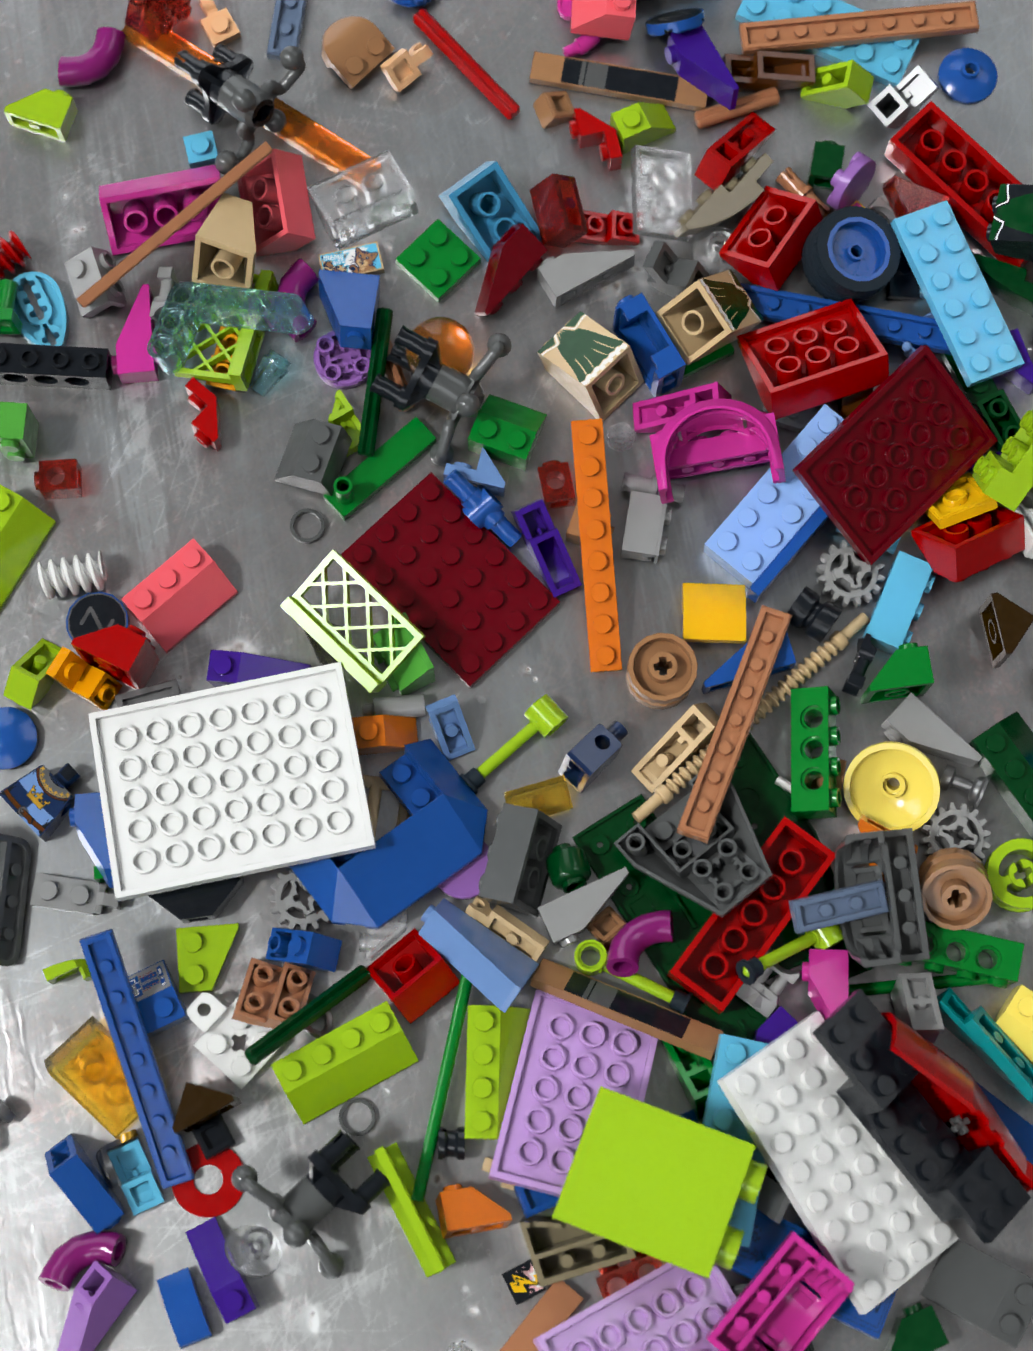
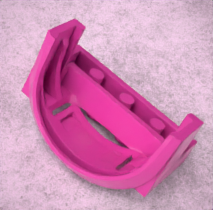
M708 399L685 407L676 413L662 430L656 434L649 435L661 504L674 501L670 482L672 479L760 463H770L774 484L786 482L774 412H760L751 405L732 399ZM743 420H746V429H744ZM727 429V431L722 432L720 436L716 437L697 436L712 430ZM680 431L682 435V440H679L678 432Z
M791 1230L705 1337L719 1351H769L756 1340V1335L774 1351H804L851 1294L854 1282ZM800 1281L806 1282L811 1288H813L818 1294H820V1299L816 1295H814L809 1289H807L802 1283H800Z

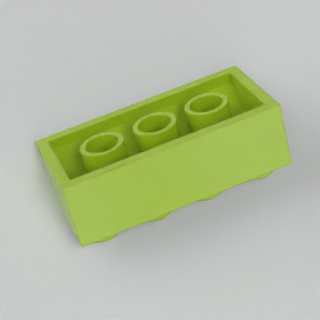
M1 484L0 611L56 524L54 519L35 505Z
M385 1001L270 1065L302 1123L306 1124L417 1063L419 1060L391 1007Z
M468 1005L464 1139L498 1140L531 1009L509 1007L504 1013L495 1005Z

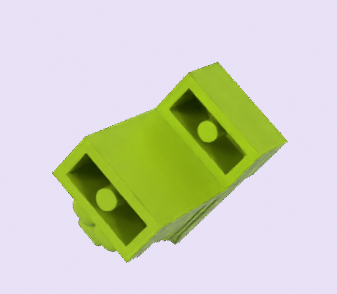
M1029 410L1024 414L1019 424V430L1014 437L1010 436L1005 441L1000 456L989 450L986 456H981L977 460L973 468L974 473L972 476L982 492L1014 512L1033 486V410Z

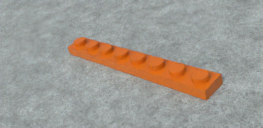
M603 419L571 421L590 668L591 672L622 670Z

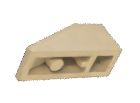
M706 702L693 704L638 762L631 772L653 794L654 789L659 784H665L666 778L671 779L673 772H679V767H684L686 761H691L693 755H698L700 749H705V745L707 743L710 744L719 716Z

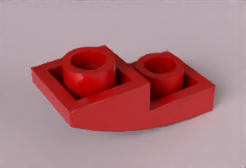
M580 209L575 214V242L611 246L638 245L640 243V215L617 210L604 214Z

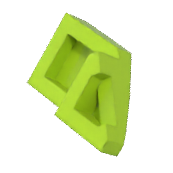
M338 390L335 394L336 400L328 422L342 426L352 439L347 458L358 451L361 423L342 391Z
M86 959L68 960L42 969L47 982L55 984L78 972L81 973L85 981L89 982L92 980Z

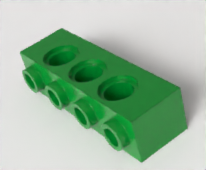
M829 686L791 689V812L799 820L836 818L837 807H841V792L836 784V776L841 775V762L839 757H836V745L841 743L840 729L836 726V715L840 714L841 706L839 696H836ZM822 716V723L818 727L811 728L812 720ZM817 747H823L822 754L818 758L812 759V751ZM822 777L823 784L821 787L812 790V782L816 778Z
M925 921L930 959L901 962L902 964H898L911 967L912 962L925 965V971L943 974L944 970L956 972L957 978L975 981L976 976L988 978L987 984L990 986L1007 988V984L1011 985L1018 982L1024 943L967 930L953 931ZM948 945H955L959 948L961 953L959 961H952L948 958L946 954ZM980 952H986L991 956L992 966L990 969L984 968L979 964L978 956Z

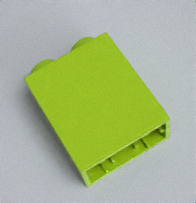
M600 1086L552 1218L709 1279L714 1264L728 1270L732 1269L744 1231L728 1225L737 1198L754 1205L767 1170V1165L751 1159L756 1147L754 1144Z

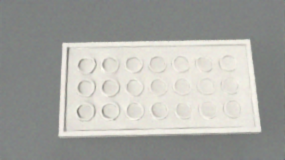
M816 1011L798 1022L717 1082L823 1256L854 1282L853 1291L848 1297L859 1315L870 1312L959 1238L948 1221L942 1222L836 1093L849 1078L812 1034L825 1021L821 1013Z

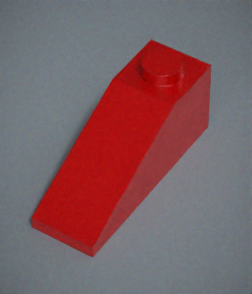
M751 112L707 149L694 175L713 190L721 184L725 186L734 176L736 177L741 171L742 165L759 151L776 129L757 114Z

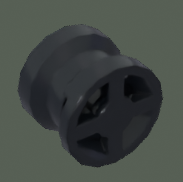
M440 1127L438 1134V1160H442L446 1156L465 1160V1127H458L456 1130H446Z

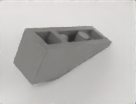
M633 250L564 253L558 257L551 256L545 259L540 264V267H538L537 279L556 309L633 267L635 253Z
M912 693L904 699L881 725L885 729L884 734L890 741L911 745L926 754L970 767L977 764L983 757Z
M626 867L537 907L554 945L561 943L563 948L580 940L578 934L585 931L628 877Z

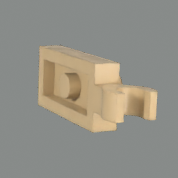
M479 896L475 897L473 903H470L465 910V913L536 962L550 942L498 904L492 910L489 902Z

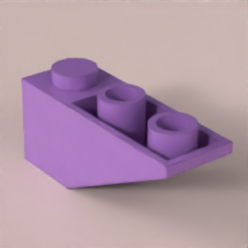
M95 1260L74 1289L57 1351H94L137 1292V1289L119 1272Z

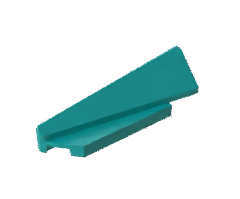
M950 987L939 994L937 1000L944 1027L1033 1104V1065L982 1006L971 1012Z

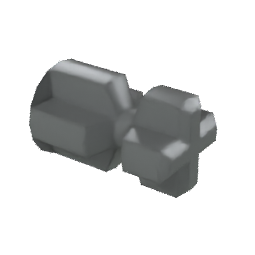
M957 1115L945 1121V1124L956 1137H960L970 1131L967 1127L971 1123L968 1117L962 1119L960 1115Z

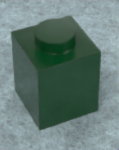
M829 140L815 141L807 185L810 184L813 188L833 191L834 186L830 182L834 174L839 169H842L845 146L838 145L836 142Z

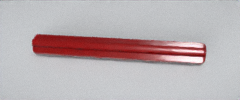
M422 8L414 14L413 22L508 120H512L519 114L520 106L426 9Z

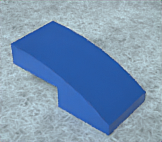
M189 1268L158 1279L159 1290L179 1347L183 1349L212 1337L204 1306L200 1302Z

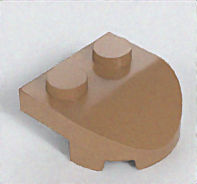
M351 16L334 22L325 31L322 37L321 56L328 69L331 67L351 90L395 48L370 20Z

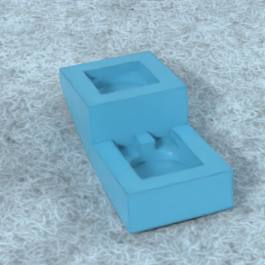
M139 1137L108 1151L107 1154L118 1175L121 1189L134 1216L165 1202Z

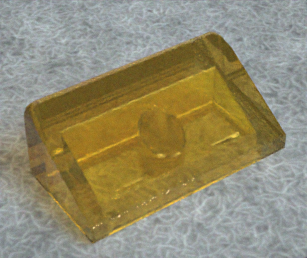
M565 775L503 793L505 803L538 809L547 816L573 809Z

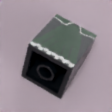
M1000 184L999 193L994 196L992 202L994 217L993 222L987 226V241L991 243L995 254L1033 262V185Z

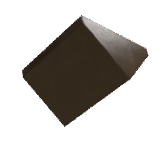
M996 592L991 593L979 608L993 668L1000 667L1008 659L1033 622V615Z
M186 1082L172 1129L175 1134L184 1136L214 1117L222 1115L240 1105L241 1101L236 1096Z

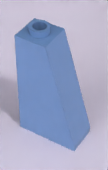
M445 898L436 907L431 904L420 919L425 924L418 934L504 1013L523 990L539 966L536 961Z

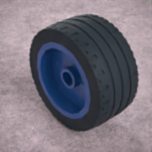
M849 206L830 213L812 229L804 243L802 267L805 277L808 279L807 281L825 299L841 302L851 298L855 304L870 299L888 285L899 267L901 251L894 229H892L883 216H880L879 213L873 210H869V208Z

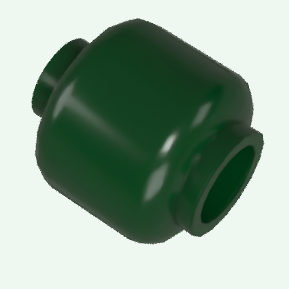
M569 843L555 846L545 862L552 885L556 889L563 890L564 893H570L587 885V881L592 874L584 850L578 846H571Z

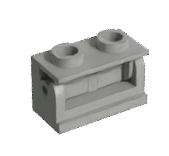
M631 490L620 558L651 561V557H654V564H657L658 556L665 555L668 537L662 536L664 525H670L672 507H667V503L661 504L660 495Z
M931 972L899 973L891 991L895 1016L935 1045L939 1033L944 1031V1025Z

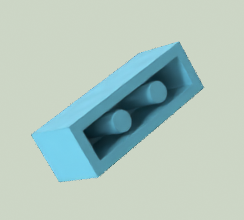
M900 550L894 558L871 614L870 622L867 624L862 636L864 638L866 633L870 634L871 643L875 648L892 655L895 650L899 649L900 645L910 642L913 632L908 630L912 620L918 621L924 608V604L920 603L923 592L929 594L936 577L931 575L933 569L928 562Z

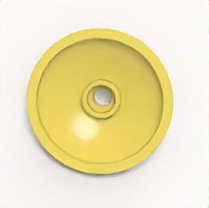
M894 741L876 743L858 753L851 761L843 783L845 802L854 818L858 821L861 814L890 830L912 828V831H915L922 827L934 814L939 802L941 789L937 770L930 759L917 748ZM896 778L900 784L894 787L889 784L888 780Z

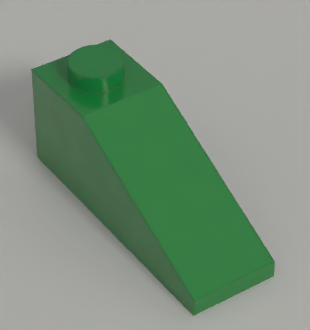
M660 1040L698 1119L703 1118L713 1069L711 1061Z

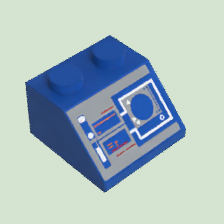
M161 960L128 976L149 1038L190 1019L165 960Z

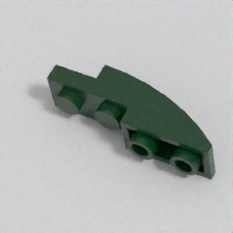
M941 354L940 356L956 385L998 441L994 446L1002 454L1003 444L1010 436L1014 437L1020 428L1019 424L1021 421L1004 390H998L992 378L967 388L953 356Z

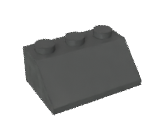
M504 803L502 812L498 814L496 819L497 830L494 841L488 848V862L485 873L479 880L478 896L492 904H498L520 913L538 917L537 907L541 906L549 877L545 862L552 853V849L557 846L562 825L538 809Z

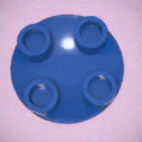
M13 707L0 708V770L12 769L22 765L38 748L37 729L33 720L22 710Z

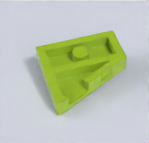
M238 923L176 928L180 994L214 991L221 969L229 956L232 943L240 930Z

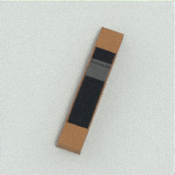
M536 51L534 52L529 83L645 103L664 104V106L693 111L705 109L708 96L678 75Z
M545 958L542 959L531 978V987L708 1060H712L716 1052L718 1036L724 1032Z

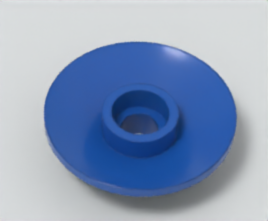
M960 48L952 51L943 59L938 70V81L943 92L954 101L964 104H974L985 100L995 89L998 79L997 69L992 59L984 52L974 48ZM966 68L971 69V70H973L975 73L969 74V73L966 72L965 69H966Z

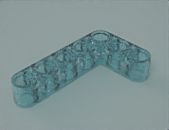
M180 282L171 288L148 342L147 351L164 373L172 374L179 371L185 364L201 323L288 334H303L311 328L314 318L302 298L294 293Z

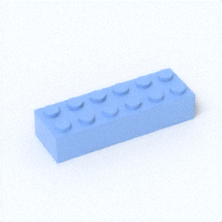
M826 404L823 405L782 453L786 482L774 484L771 468H769L704 544L703 552L748 589L820 506L792 470L844 420Z

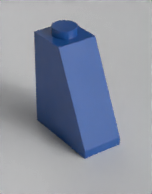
M319 270V297L340 347L371 350L376 311L380 300V275Z
M72 1133L44 1153L50 1177L96 1234L100 1233L103 1229L109 1230L121 1220L124 1211L120 1200Z

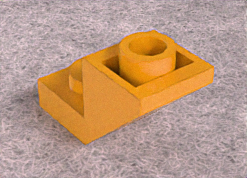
M63 646L46 671V674L60 685L102 711L108 710L123 686L106 672L88 664L74 652Z

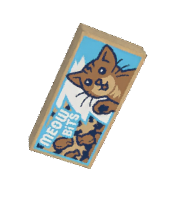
M377 241L318 255L321 270L372 275L384 273Z

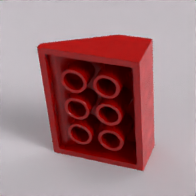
M851 298L736 336L761 401L768 413L774 412L775 420L879 386L889 377L888 353Z

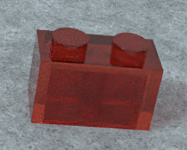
M552 173L530 189L543 245L566 248L588 233L575 177Z

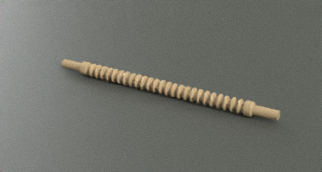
M861 613L841 631L833 632L829 636L830 641L824 640L823 647L817 646V652L810 653L811 658L805 657L804 664L798 663L797 670L791 669V675L786 674L784 681L778 680V686L771 687L772 692H765V698L762 697L753 724H759V718L765 719L766 712L772 713L773 706L779 707V701H785V695L791 696V689L799 688V683L805 684V678L811 679L812 672L818 673V667H824V661L830 662L831 655L837 656V650H844L849 645V640L870 622L868 616ZM709 743L705 745V750H699V756H692V762H685V768L679 767L678 774L673 772L672 779L666 778L665 785L659 784L654 789L655 794L632 813L633 818L638 823H641L663 803L668 804L674 799L673 794L680 793L679 788L687 787L686 782H689L693 779V776L699 773Z

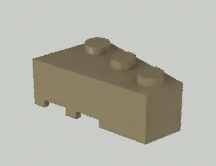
M523 1216L519 1222L540 1288L636 1258L638 1253L637 1250L554 1219L552 1216H531L529 1218Z

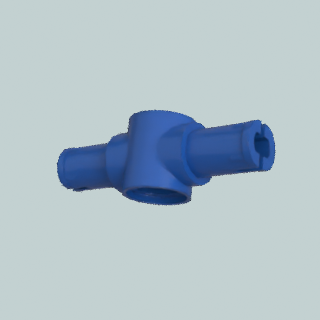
M456 469L444 479L443 483L462 501L461 505L464 507L462 509L464 514L478 528L482 529L485 527L487 530L491 529L509 547H512L521 538L522 533L504 516L505 512L502 510L503 505L485 487L482 490L478 486L475 488Z

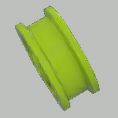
M1025 838L1012 839L994 850L987 858L984 867L990 880L993 902L1000 908L1010 912H1028L1033 910V896L1018 897L1008 892L1007 888L1013 892H1021L1024 888L1030 887L1033 884V862L1027 859H1020L1016 863L1013 862L1005 869L1003 876L999 874V867L1004 857L1013 854L1024 855L1033 861V840ZM1017 871L1019 873L1024 872L1026 874V877L1024 879L1019 878L1016 880L1014 874Z

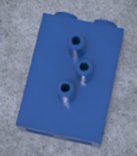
M643 293L635 297L628 295L622 298L615 307L612 329L618 338L630 345L644 382L653 397L662 396L681 386L686 363Z

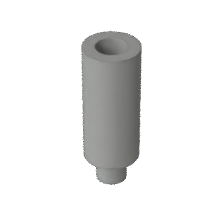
M424 693L373 698V703L362 704L363 716H426Z

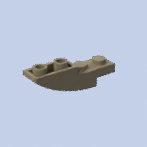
M766 153L757 159L752 156L740 168L743 173L738 179L734 176L725 186L721 184L712 191L707 188L695 200L699 205L694 210L689 208L677 220L680 226L673 234L679 238L705 232L743 210L764 191L756 181L774 161Z

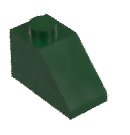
M917 1301L902 1308L904 1314L896 1317L885 1351H934L949 1344L933 1306L930 1304L922 1305L920 1301Z

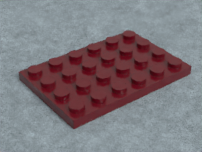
M921 345L792 471L862 561L872 565L998 440L927 345Z
M430 472L341 555L401 613L406 612L409 620L426 636L423 639L424 643L471 689L560 605V601L556 597L554 598L552 593L485 527L482 529L478 528L462 511L464 507L461 505V501Z

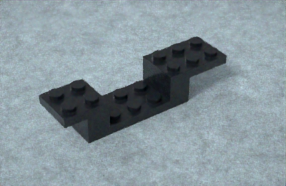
M861 989L854 991L812 1033L849 1078L836 1093L942 1222L963 1218L984 1244L992 1243L1031 1199L1030 1195L990 1146L967 1151L911 1082L920 1072L890 1050L892 1026Z

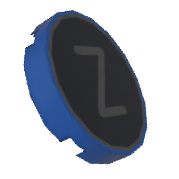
M689 8L654 16L645 22L647 34L663 36L665 31H672V33L677 34L698 28L705 21L704 10Z
M91 592L78 598L70 607L66 617V628L71 640L116 624L128 628L130 624L129 616L123 603L115 596L105 592Z

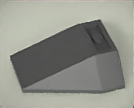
M696 775L688 782L689 793L645 829L637 823L616 840L614 846L635 869L723 918L773 876L732 783H730L708 844L677 833V828L697 778Z

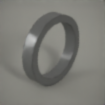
M306 508L299 510L293 515L290 521V530L297 541L310 544L318 541L323 536L325 522L318 511ZM303 514L317 516L321 521L320 532L315 537L309 539L298 536L294 531V523L299 516Z
M357 1098L347 1101L339 1112V1123L342 1129L353 1136L365 1135L373 1128L376 1121L373 1106L363 1099ZM352 1103L365 1104L372 1114L370 1125L361 1132L350 1131L343 1122V1113Z

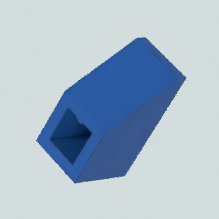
M272 928L265 959L280 963L287 962L313 970L335 972L342 940L316 932Z

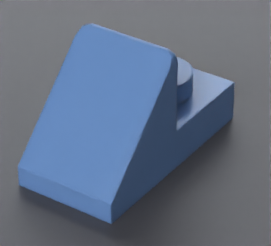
M484 448L481 450L477 470L472 469L471 465L464 462L446 463L443 474L444 479L456 469L475 488L478 486L482 490L485 487L493 495L504 497L505 481Z
M455 694L425 706L429 715L430 725L441 751L448 761L476 750Z

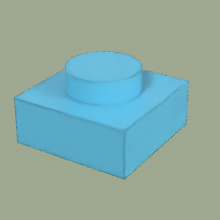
M212 130L183 137L190 169L215 164L218 152Z

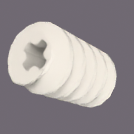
M102 551L98 552L96 561L93 560L90 553H86L84 563H81L79 557L74 555L72 565L68 564L65 557H61L60 567H56L52 559H49L47 569L43 568L40 561H38L37 565L40 584L48 599L54 598L56 590L61 597L67 596L68 587L73 595L79 594L80 586H82L86 593H90L93 583L98 591H102L107 580Z

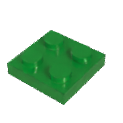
M437 219L395 261L405 273L440 303L481 263V258Z

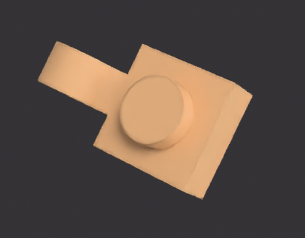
M199 0V5L206 18L200 20V23L213 48L219 44L226 45L241 37L240 31L227 8L218 11L213 0Z
M418 42L410 48L409 52L401 48L379 67L394 91L401 92L421 75L418 66L428 60L433 53L427 44L422 46Z

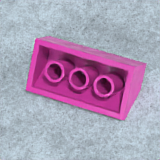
M215 165L99 186V201L112 254L118 255L133 252L221 178V174ZM222 194L159 247L195 240L197 232Z

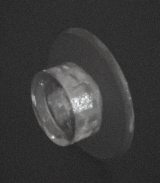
M714 227L701 232L693 243V260L699 261L709 275L729 269L733 273L737 272L736 269L720 257L719 251L716 252L714 250V246H724L731 236L733 230L729 228Z
M253 1224L242 1225L233 1229L225 1240L224 1249L229 1263L235 1270L245 1276L252 1278L269 1276L278 1269L281 1263L282 1252L280 1244L276 1237L264 1227ZM253 1244H256L259 1249H255Z

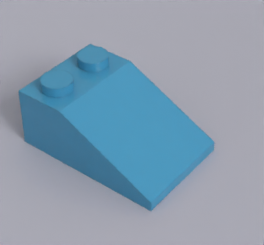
M497 161L483 163L439 195L454 221L487 262H489L493 246L512 225L524 224L539 241L545 238Z

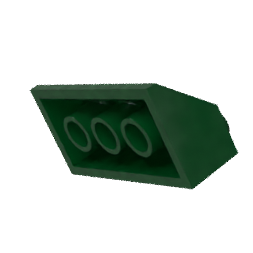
M1016 711L974 738L969 745L983 756L978 765L986 776L992 775L991 783L1033 839V732Z

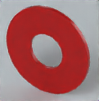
M199 1144L187 1149L194 1174L205 1165H213L221 1171L223 1183L217 1192L210 1195L200 1193L196 1189L194 1179L174 1185L172 1190L177 1202L187 1212L205 1218L217 1217L231 1210L243 1194L242 1191L237 1190L233 1186L231 1180L235 1168L243 1165L240 1158L230 1148L209 1160H206Z

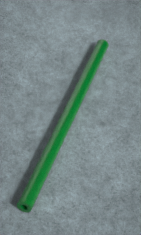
M462 974L411 1200L424 1202L439 1129L472 988V983Z

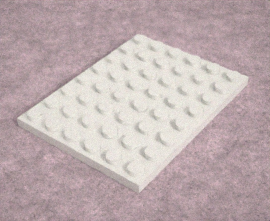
M341 662L88 713L115 899L118 902L376 848Z

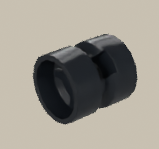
M806 586L787 613L792 615L790 622L792 626L797 628L806 627L805 634L820 644L843 610L830 601L822 604L818 593Z

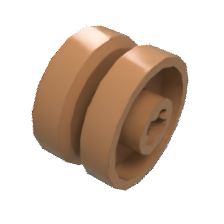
M656 633L646 636L635 645L629 656L626 670V682L629 692L639 703L651 709L665 710L677 706L687 698L697 677L698 663L694 651L685 640L674 634ZM657 669H663V670H665L666 675H660V674H659L660 670H658V671H656V670H657Z
M956 847L940 849L929 855L920 865L918 874L923 911L928 919L937 926L953 931L968 929L980 923L989 913L993 901L990 880L980 858L969 850Z

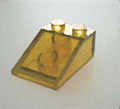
M92 1015L44 1062L48 1074L107 1131L117 1138L138 1118V1114L112 1036Z

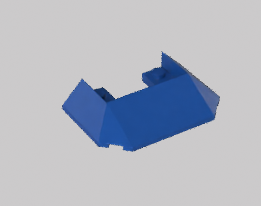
M431 739L404 745L405 754L379 772L380 778L411 817L375 841V849L289 866L332 924L365 926V928L378 930L482 855L488 810Z

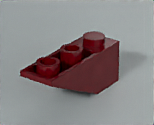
M524 224L512 225L493 246L475 309L477 316L494 315L503 306L502 299L508 293H514L523 284V276L528 271H534L543 262L541 257L547 251V248Z

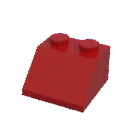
M415 928L366 968L370 972L372 979L410 1024L422 1016L441 998L449 994L460 982L444 959L418 934L419 932Z

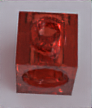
M77 459L39 461V471L34 472V483L36 490H40L45 500L82 498V468ZM55 475H65L64 480L60 484H51V480Z
M551 460L543 463L541 467H537V480L541 499H543L547 510L574 506L575 493L568 462L560 463L559 460ZM556 478L561 480L564 485L559 489H553L548 486L547 482Z

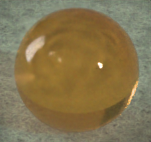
M432 317L422 321L412 330L427 339L430 336L439 341L443 365L454 368L465 375L469 372L474 361L475 347L470 333L461 323L448 317ZM406 349V360L409 368L414 373L420 361L418 359L419 356Z

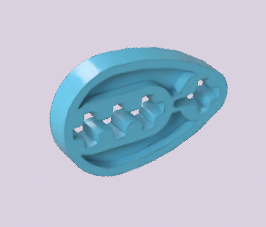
M32 271L16 276L13 279L18 283L14 311L23 323L21 331L23 338L31 345L51 346L46 334V329H49L51 334L57 338V344L54 346H67L69 317L67 306L58 284L53 278L41 272ZM29 283L35 298L38 299L37 303L41 311L44 312L45 318L42 320L35 317L36 312L33 306L29 304L30 300L26 292L23 291V285Z

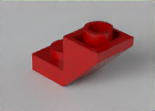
M575 108L573 120L569 121L571 138H577L579 149L599 145L602 162L607 161L609 171L621 169L622 153L616 129L583 109Z
M192 377L185 385L189 396L187 400L197 410L201 411L203 409L191 422L195 432L193 436L205 448L211 446L218 452L222 448L220 406L217 397Z

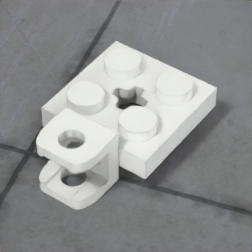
M202 992L187 1008V1015L190 1020L204 1032L195 1042L194 1046L242 1089L276 1051L257 1065H252L245 1057L243 1049L234 1051L231 1048L234 1044L231 1038L235 1034L239 1037L245 1034L248 1037L246 1044L251 1046L273 1028L232 1019L238 997L227 1008L214 995ZM206 1003L210 1006L211 1010L208 1015L199 1014L198 1006L200 1004Z

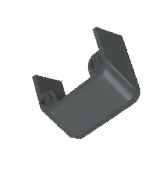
M0 834V966H11L18 960L20 955L31 863V848L25 839Z

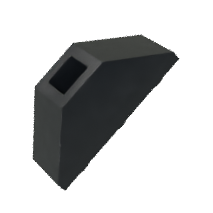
M239 876L148 896L184 924L217 919L244 884V877Z

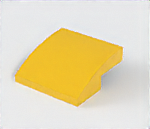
M682 584L683 640L700 643H746L745 585Z

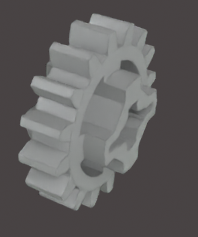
M845 540L841 541L839 549L832 544L828 549L829 554L823 553L820 558L824 564H819L816 568V572L823 574L816 581L817 584H825V588L821 592L822 595L831 593L833 595L831 603L834 604L840 599L842 600L843 608H846L850 601H853L855 608H859L861 599L866 603H870L873 599L872 594L878 595L881 590L877 584H881L885 580V576L878 574L884 569V564H876L874 562L872 565H868L866 562L855 558L860 557L852 546H848ZM839 558L840 567L830 571L831 564ZM846 569H849L851 574L856 573L854 580L851 578L850 574H844ZM870 577L869 585L861 590V581Z
M950 802L947 805V811L941 805L935 810L937 816L932 815L928 820L930 825H923L920 829L923 833L927 834L926 837L920 840V844H928L929 847L924 852V855L929 856L940 850L936 841H939L943 849L953 847L966 850L972 849L971 853L982 861L985 855L981 850H988L991 844L984 841V838L989 837L991 831L983 830L982 828L987 822L986 819L977 820L976 816L979 810L975 809L969 813L965 803L959 809H956L954 802ZM954 817L951 825H938L943 819ZM967 823L971 825L975 834H973L970 831L969 827L967 826ZM954 831L958 832L957 837L962 839L957 844L953 843L954 838L949 836Z
M288 866L289 874L285 876L279 872L277 875L281 882L279 884L271 883L270 885L276 891V894L268 896V900L277 904L271 909L272 914L281 913L282 915L279 917L278 922L283 925L289 921V929L295 930L297 925H299L302 931H307L308 926L312 925L318 931L320 930L318 923L320 920L329 923L330 920L322 910L317 913L315 909L317 903L312 896L308 897L310 910L301 901L296 902L300 898L299 885L306 894H309V892ZM291 883L292 888L289 896L283 898L285 888ZM295 910L303 912L306 919L293 917L287 912Z

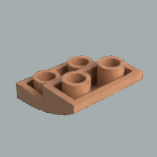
M251 958L232 1019L274 1029L307 1004L316 972L287 962L284 963L283 967Z

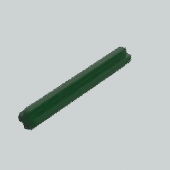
M378 308L376 311L358 443V455L372 457L375 452L382 396L369 390L378 373L385 377L393 311L389 308Z
M359 965L249 1046L244 1055L250 1064L257 1065L367 983L371 978L370 972L367 971L365 966Z

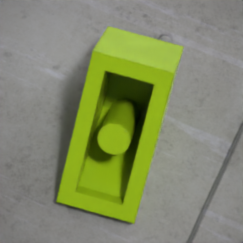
M854 60L815 68V84L802 87L800 97L803 100L844 109L869 103L874 76Z
M42 89L5 106L4 109L10 125L66 142L78 112L75 101L69 93L62 90H55L54 92L48 89Z
M637 102L611 113L610 126L616 129L622 154L676 132V128L664 104Z
M42 638L11 666L3 696L31 710L46 696L55 681L46 674V671L61 647Z

